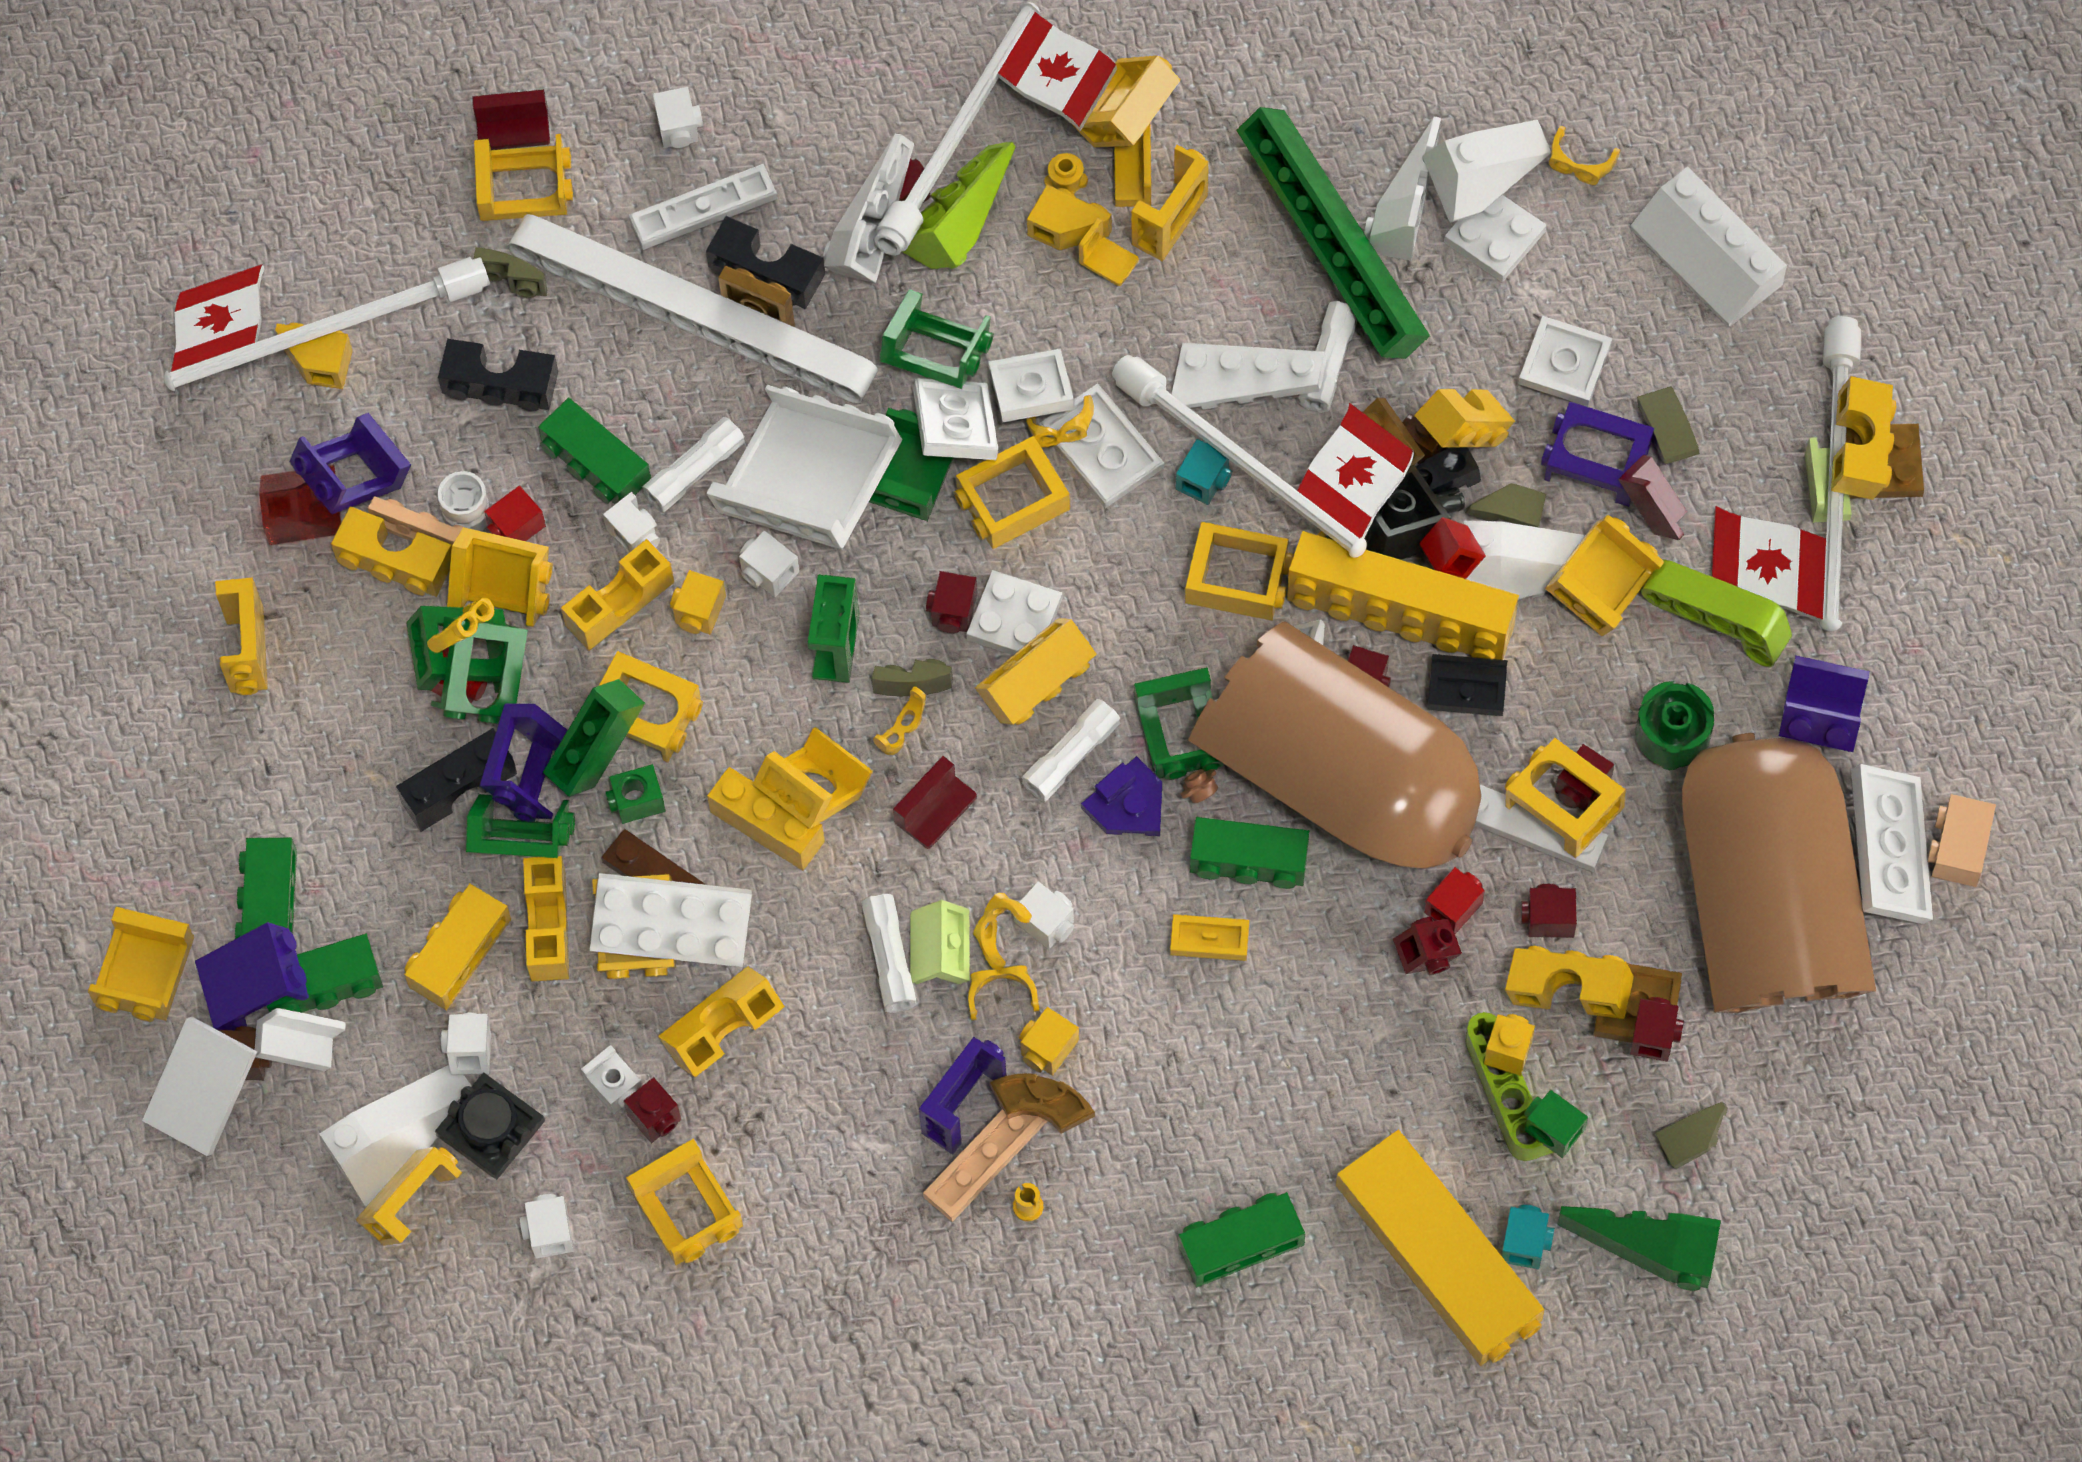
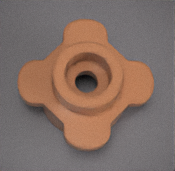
M1200 769L1188 775L1182 786L1184 789L1180 794L1182 798L1189 797L1192 803H1198L1212 796L1218 790V786L1213 778L1216 775L1215 769H1210L1206 772Z

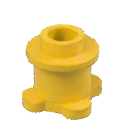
M1062 153L1053 157L1048 164L1049 175L1045 177V187L1049 185L1056 189L1064 188L1073 194L1080 188H1085L1088 184V178L1083 173L1082 161L1071 153Z

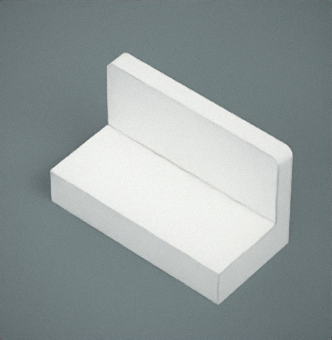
M276 1008L257 1020L255 1051H257L255 1057L326 1071L331 1068L333 1038L345 1031L346 1023Z

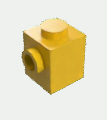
M689 570L682 588L677 587L674 590L670 602V608L673 609L676 624L689 633L698 634L703 632L711 635L726 598L724 581Z
M1047 1006L1036 1022L1030 1020L1019 1036L1023 1061L1037 1072L1044 1070L1053 1076L1078 1043L1079 1027Z
M1498 1014L1486 1048L1484 1065L1521 1076L1533 1041L1535 1025L1529 1024L1527 1019L1519 1015L1508 1014L1503 1016Z

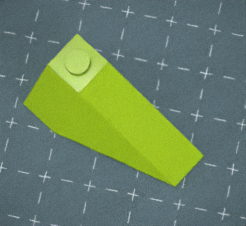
M1011 141L988 145L957 172L958 181L948 184L943 189L938 188L933 192L931 197L934 201L921 212L923 216L922 225L908 248L901 252L931 269L945 267L953 269L964 263L967 259L966 254L976 244L1016 148L1014 143Z

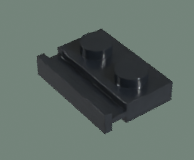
M1432 654L1428 710L1503 716L1508 660Z

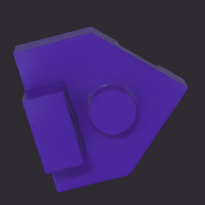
M1137 756L1127 765L1122 762L1095 785V792L1081 803V809L1106 834L1139 833L1145 834V836H1160L1162 781Z

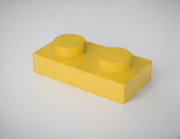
M1173 914L1170 955L1247 961L1250 920Z

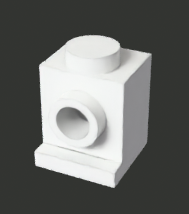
M632 492L603 514L606 530L627 553H630L646 539L655 548L659 545L660 538L655 534L654 529L657 526L655 520L645 509L639 511L637 498Z
M611 1045L581 1068L584 1082L613 1114L621 1108L626 1110L624 1100L642 1086L641 1080L619 1057ZM616 1074L620 1076V1080L618 1082H608Z

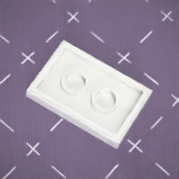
M915 379L913 392L923 455L987 460L997 459L998 444L987 383L965 382L963 388L960 389L933 379Z
M1097 383L1074 399L1075 410L1053 413L1041 421L1039 426L1059 430L1066 422L1082 411L1084 396L1091 395L1094 403V414L1087 430V436L1072 442H1062L1054 445V447L1106 509L1163 470L1164 462ZM1076 429L1069 430L1066 434H1070L1076 431Z
M194 1017L186 1018L142 1121L206 1156L212 1155L257 1051Z

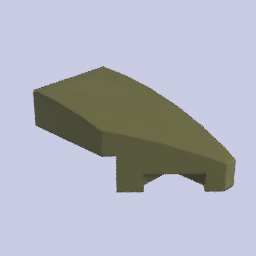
M1510 483L1466 508L1465 513L1485 521H1498L1501 519L1509 523L1539 527L1546 494Z
M1724 1102L1696 1112L1655 1133L1673 1168L1678 1169L1709 1152L1711 1147L1716 1148L1719 1139L1717 1137L1723 1116H1726L1728 1110Z

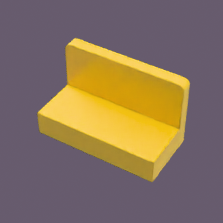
M1149 123L1143 132V136H1140L1134 145L1114 146L1115 207H1134L1138 200L1151 206V128Z

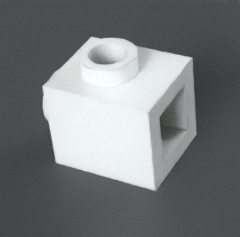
M688 87L654 93L653 99L663 148H682L690 143L698 142L697 128L703 127V121L699 105L692 106Z
M763 531L756 539H749L740 551L739 558L742 577L755 588L761 586L773 597H776L800 572L798 556L766 531Z
M1038 881L1020 901L1031 913L1032 918L1029 923H1022L1014 916V922L1047 949H1050L1056 941L1059 943L1065 941L1073 931V905L1064 894L1059 891L1053 893Z
M468 1012L449 1015L448 1030H442L441 1049L442 1053H447L451 1075L482 1074L483 1072L489 1074L491 1031L488 1014Z
M543 1194L535 1197L532 1202L525 1203L527 1216L520 1217L523 1240L530 1239L535 1259L574 1252L564 1197H556L554 1194Z

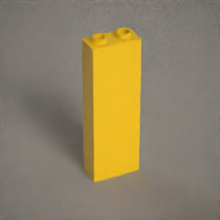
M1399 1129L1337 1173L1336 1187L1480 1366L1488 1360H1491L1492 1363L1499 1361L1511 1350L1509 1345L1520 1337L1523 1340H1527L1541 1329L1542 1324L1540 1322L1543 1320L1545 1309Z

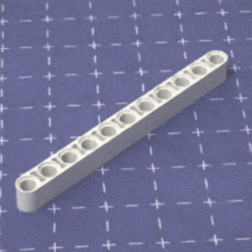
M525 215L508 244V249L514 256L529 264L847 401L860 403L878 372L877 366L861 355L537 216Z

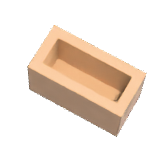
M1951 794L1947 807L1939 806L1935 828L1941 829L1939 841L1932 840L1927 861L1934 864L1931 877L1977 887L1983 869L1996 804Z

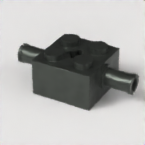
M1415 465L1410 466L1402 482L1377 512L1364 538L1367 542L1366 549L1400 560L1424 553L1419 543L1442 517L1451 520V516L1448 513L1461 511L1465 508L1463 493H1459L1460 489L1455 487L1448 491L1434 494Z

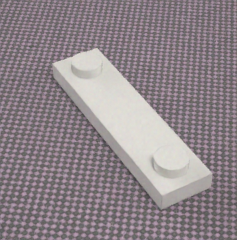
M764 164L629 214V219L642 249L645 250L724 220L725 216L732 217L774 201L778 197Z
M1480 785L1481 801L1475 826L1594 872L1607 842V834L1601 832L1577 858H1574L1564 850L1565 838L1516 803L1509 810L1505 807V794Z

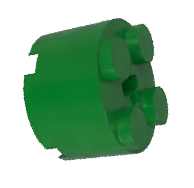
M1668 681L1656 685L1646 693L1639 708L1635 736L1640 750L1648 759L1660 765L1663 769L1675 770L1688 766L1701 750L1708 749L1714 727L1713 704L1707 694L1693 684L1686 683L1684 685Z

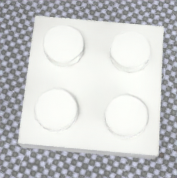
M1501 195L1481 213L1458 220L1445 235L1444 243L1500 282H1503L1543 236L1547 225L1504 195Z
M1542 316L1518 384L1588 407L1610 350L1612 338Z
M1061 349L988 361L1002 422L1075 410L1074 398Z
M992 570L967 631V640L1014 655L1054 622L1063 599L1062 592Z

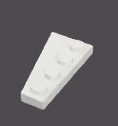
M1182 343L1172 395L1188 408L1201 406L1202 409L1218 407V403L1238 401L1239 404L1254 402V398L1272 395L1273 398L1319 392L1322 387L1327 357L1325 352Z

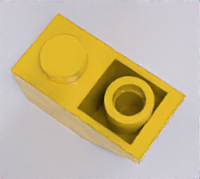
M1046 185L1027 218V235L1060 251L1078 246L1097 218L1103 221V237H1109L1112 232V214L1100 204L1093 202L1089 204L1076 198L1067 189H1056Z
M295 322L288 325L277 323L275 331L279 335L304 325ZM338 330L283 350L307 384L337 389L344 388L353 352L348 334Z

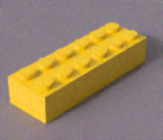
M1305 531L1301 533L1289 568L1287 601L1293 602L1298 608L1304 610L1318 609L1328 612L1331 617L1341 621H1348L1349 619L1358 621L1374 631L1382 632L1388 630L1395 632L1411 642L1425 641L1432 643L1440 650L1448 653H1456L1458 651L1472 655L1474 658L1492 660L1504 659L1515 626L1518 594L1369 550H1365L1361 556L1353 558L1350 557L1349 551L1332 539Z

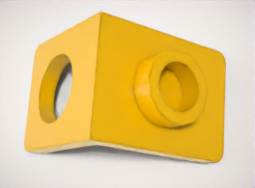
M1099 218L1096 219L1078 245L1079 264L1117 286H1121L1139 262L1138 256L1103 237V221Z

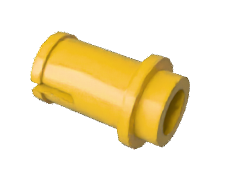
M1023 1183V1190L1018 1187L1015 1191L1013 1211L1020 1220L1025 1222L1034 1221L1042 1215L1044 1210L1043 1200L1040 1197L1038 1187L1031 1183Z

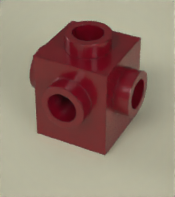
M1432 917L1421 918L1411 923L1409 929L1393 938L1405 974L1427 971L1429 975L1441 973L1450 968V961L1462 954L1449 919L1433 921Z

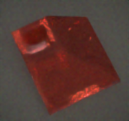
M329 465V468L336 475L335 466ZM295 471L261 476L259 489L263 528L269 545L336 535L342 523L341 513L331 514L325 505L317 499L315 493L304 479Z

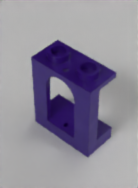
M1569 401L1565 414L1559 412L1552 430V433L1557 435L1554 446L1547 444L1543 453L1541 465L1546 466L1544 480L1550 482L1554 472L1617 492L1615 503L1629 507L1631 498L1618 479L1642 455H1648L1652 444L1654 428ZM1576 426H1586L1634 441L1624 471L1569 453L1563 444L1568 430Z
M369 413L356 418L350 433L311 446L304 436L300 437L289 461L295 472L304 479L315 493L317 499L325 505L331 514L372 500L374 496L380 497L401 489L411 467L410 462ZM358 454L377 478L346 489L329 468L328 464Z
M505 703L480 786L493 796L492 799L495 802L505 805L514 812L513 815L519 820L534 822L536 819H552L553 813L540 804L538 798L545 778L543 771L551 759L553 750L558 748L568 730L536 704ZM514 729L518 730L532 742L519 786L512 781L500 780Z
M973 1037L919 1108L921 1134L952 1155L962 1144L960 1118L955 1116L954 1112L983 1074L992 1080L1007 1076L1004 1052L996 1044L989 1040H985L983 1043Z

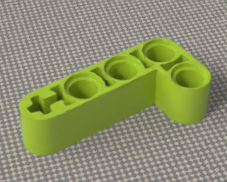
M1666 559L1663 560L1664 564L1660 569L1653 571L1641 590V594L1649 603L1741 640L1746 655L1761 666H1774L1792 637L1786 613L1777 603L1768 598Z
M1487 1012L1477 1013L1468 1022L1465 1039L1466 1047L1510 1153L1521 1161H1531L1554 1153L1538 1140L1533 1144L1526 1145L1519 1142L1516 1138L1520 1133H1525L1528 1117L1524 1113L1533 1099L1523 1075L1519 1076L1510 1072H1506L1503 1075H1495L1489 1071V1066L1484 1065L1487 1043L1482 1034L1477 1035V1032L1483 1031L1485 1036H1491L1497 1017ZM1507 1098H1514L1520 1101L1522 1106L1511 1110L1506 1108L1502 1101Z

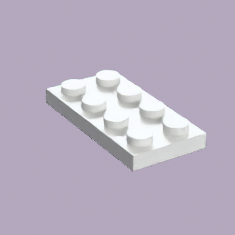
M1859 764L1851 769L1863 912L1925 924L1933 920L1920 777Z
M598 873L590 951L743 967L752 890Z

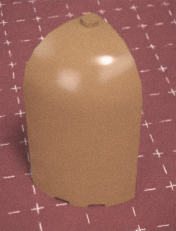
M1286 621L1276 625L1257 640L1258 649L1249 659L1244 656L1239 658L1224 677L1229 684L1217 701L1209 699L1188 741L1339 840L1370 857L1398 866L1425 869L1443 865L1456 857L1461 858L1466 854L1472 844L1470 835L1476 823L1481 801L1478 769L1464 741L1441 720Z
M1743 733L1733 736V743L1701 750L1688 765L1682 787L1683 820L1714 1012L1742 1013L1764 1007L1783 1005V997H1785V1000L1804 997L1805 1001L1848 999L1875 992L1876 986L1845 800L1835 769L1817 748L1791 738L1755 740L1754 733Z

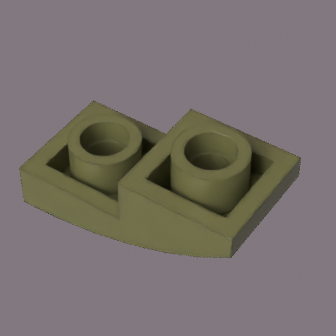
M475 247L473 259L481 257L489 281L508 279L510 292L516 293L521 297L547 296L548 289L545 275L535 266L504 252Z
M1672 386L1637 396L1638 408L1647 425L1654 428L1652 443L1665 465L1700 454L1690 423Z
M915 659L912 673L896 665H886L885 667L875 665L872 675L873 694L886 696H910V690L913 687H917L925 695L951 689L953 684L952 667L936 659H926L925 661Z

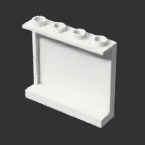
M767 385L765 391L772 403L726 485L712 482L706 494L718 513L843 550L902 442V438L896 430L893 420L884 414L875 413L871 415L861 412L858 408L849 404L840 406L830 403L821 396L814 395L813 397L799 394L789 387H782L780 389Z

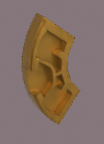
M1024 1073L1008 1075L990 1082V1087L1008 1119L1020 1115L1039 1116L1052 1123L1059 1133L1062 1134L1095 1117V1112L1086 1099L1074 1088L1062 1081L1058 1082L1037 1076V1074Z

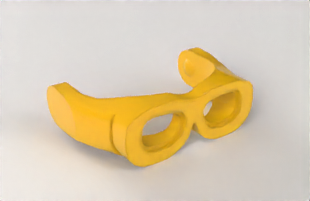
M1560 125L1552 142L1551 158L1549 159L1550 167L1563 174L1574 172L1575 176L1584 183L1590 185L1598 184L1599 180L1613 169L1621 150L1615 148L1610 158L1601 164H1577L1568 158L1560 148L1559 143L1564 137L1566 127Z
M1091 395L1084 396L1082 411L1066 422L1059 430L1037 425L1036 417L1026 418L1032 436L1036 438L1041 447H1050L1062 442H1072L1085 438L1094 414L1093 399ZM1076 429V431L1066 434L1067 431Z
M485 597L466 605L463 608L462 615L455 619L444 631L428 640L427 645L429 649L439 653L451 645L472 636L477 631L478 623H484L493 617L495 610L492 602ZM465 619H468L470 622V626L465 631L461 623Z
M913 687L910 690L909 701L896 718L894 726L883 735L876 734L873 738L875 745L885 754H897L904 746V734L915 731L920 725L926 703V695L922 690ZM911 714L914 716L913 721L908 726L901 724L906 715ZM893 734H897L899 737L898 741L890 744L888 738Z
M997 893L990 899L983 916L979 919L973 932L986 961L993 969L998 971L1005 967L1006 962L1000 956L996 947V917L1008 909L1022 923H1029L1032 918L1031 913L1023 904L1008 898L1005 893Z
M1011 966L1000 971L983 970L970 975L971 984L968 991V1004L971 1021L977 1020L976 1015L978 1012L975 1009L974 1003L977 993L989 982L1000 978L1011 979L1024 985L1031 994V1006L1034 1012L1040 1011L1037 989L1028 974L1027 966Z

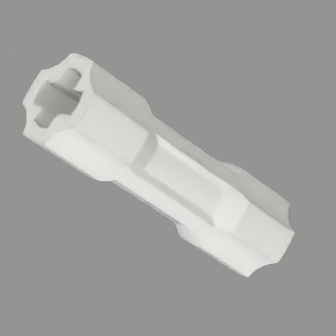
M1333 301L1328 305L1322 324V333L1316 351L1325 352L1327 357L1321 391L1300 394L1299 404L1308 410L1320 413L1330 410L1337 388V378L1358 321L1347 303Z
M722 417L703 434L701 440L668 468L662 469L642 486L644 495L650 503L664 513L685 495L689 487L718 462L726 460L745 443V436L729 418Z
M1096 699L1078 718L1076 724L1045 756L1039 758L1021 777L1024 787L1038 800L1046 802L1065 782L1066 777L1121 724L1119 721L1120 717L1116 711L1103 700Z
M891 894L870 896L862 901V908L867 931L872 942L885 1012L896 1013L909 1010L917 1004L911 974L908 971L894 897Z

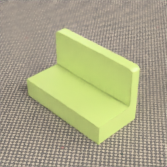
M1812 437L1808 440L1805 452L1813 523L1827 522L1830 448H1818L1817 437ZM1844 494L1843 521H1848L1852 515L1850 497L1848 494Z
M939 900L911 912L910 974L912 983L920 984L936 977L956 984L970 981V922L968 908Z

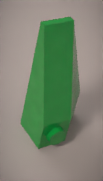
M1561 1206L1558 1226L1668 1282L1677 1283V1286L1681 1289L1696 1291L1700 1290L1701 1287L1708 1288L1721 1220L1682 1213H1668L1667 1220H1658L1647 1216L1646 1211L1634 1210L1632 1214L1616 1217V1214L1609 1209Z

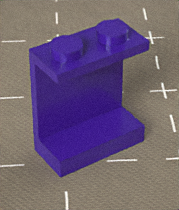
M1795 655L1778 736L1854 752L1870 671Z
M267 922L195 960L214 1029L235 1031L236 1027L247 1026L246 1016L284 996L302 1001L309 998L305 985L307 982L306 974L299 964L295 950L297 943L290 929Z

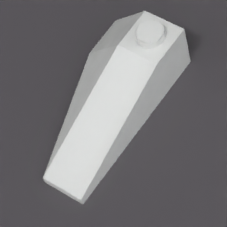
M1433 117L1378 202L1375 217H1367L1364 234L1370 239V243L1378 255L1412 261L1430 180V174L1422 155L1438 144L1441 118Z
M1533 120L1476 131L1448 139L1422 155L1448 220L1451 223L1481 213L1551 154V150L1539 121Z
M895 133L833 231L831 241L825 246L824 267L837 275L874 283L877 281L884 252L874 242L876 237L875 230L892 202L899 201L914 147V143L905 136Z
M1464 521V524L1468 525L1486 555L1466 579L1518 594L1519 599L1530 596L1532 598L1543 596L1547 592L1545 589L1586 535L1500 521Z
M449 1065L350 1113L319 1133L325 1149L365 1208L416 1150L430 1148L438 1138L435 1130L448 1116L451 1102L460 1099L461 1090L464 1087H472L464 1074L451 1075Z

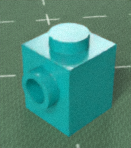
M1196 439L1176 473V490L1209 505L1218 488L1224 490L1229 483L1233 472L1229 469L1230 460L1208 443Z
M1519 1205L1518 1208L1510 1207L1502 1257L1508 1264L1539 1270L1543 1250L1551 1251L1555 1228L1547 1227L1548 1213H1543L1540 1208L1533 1205Z

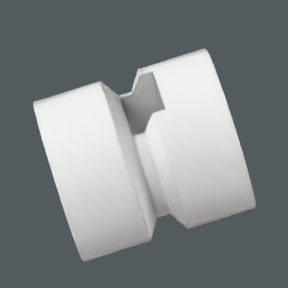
M467 471L454 472L446 476L438 489V501L445 524L450 526L460 525L465 528L483 531L488 525L484 511L490 507L481 478Z

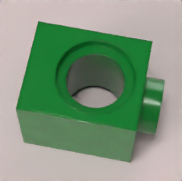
M653 764L609 776L612 790L605 791L611 813L619 812L622 824L666 812ZM637 790L643 793L636 800L625 798L626 794L630 791Z
M1551 1089L1543 1099L1537 1096L1524 1113L1528 1117L1525 1132L1562 1159L1586 1130L1588 1121L1587 1115Z

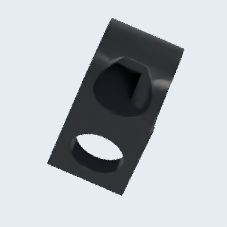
M1450 447L1415 466L1434 494L1442 493L1455 487L1460 488L1464 485L1471 487L1481 482L1479 467L1468 447Z

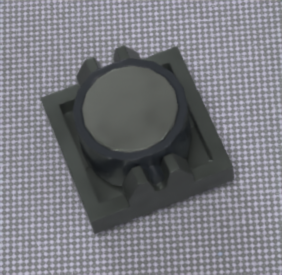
M483 1072L472 1087L466 1086L461 1090V1097L458 1101L453 1100L451 1102L448 1116L435 1130L437 1137L497 1180L542 1126L545 1118Z

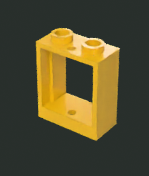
M1158 55L1117 59L1115 62L1117 66L1115 74L1083 128L1079 131L1094 148L1129 146L1137 142L1181 80L1172 71V66L1166 59Z
M1034 436L998 453L996 460H985L956 475L957 490L953 491L955 499L963 511L969 510L974 518L971 523L975 533L980 540L986 538L992 549L1070 510V493ZM1025 463L1045 497L995 522L974 488Z
M1201 522L1185 587V603L1273 621L1275 608H1283L1287 587L1281 586L1283 574H1289V568L1294 556L1293 553H1288L1289 539ZM1214 545L1275 557L1267 594L1261 595L1206 584L1205 581Z

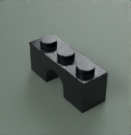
M725 216L706 250L708 267L718 276L721 274L724 266L735 270L741 268L752 273L760 281L768 284L771 282L780 284L791 293L792 306L796 305L806 309L825 276L824 258L790 244L786 253L780 259L771 262L760 260L756 257L761 247L759 230Z
M447 338L438 375L442 394H446L456 400H465L467 398L480 399L487 404L496 406L503 403L518 405L520 408L528 411H537L538 409L550 410L559 372L555 355L519 350L516 363L511 369L502 373H494L485 368L487 357L483 344Z
M494 728L396 786L401 804L420 832L452 814V804L460 795L472 788L481 787V779L496 734ZM509 750L501 772V781H506L517 774L513 756Z

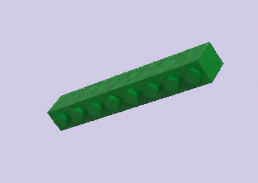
M1259 107L1236 130L1381 357L1406 359L1430 337V334L1285 110Z

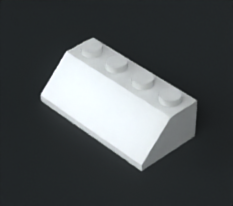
M1688 166L1660 187L1630 226V229L1728 328L1783 285L1787 265Z

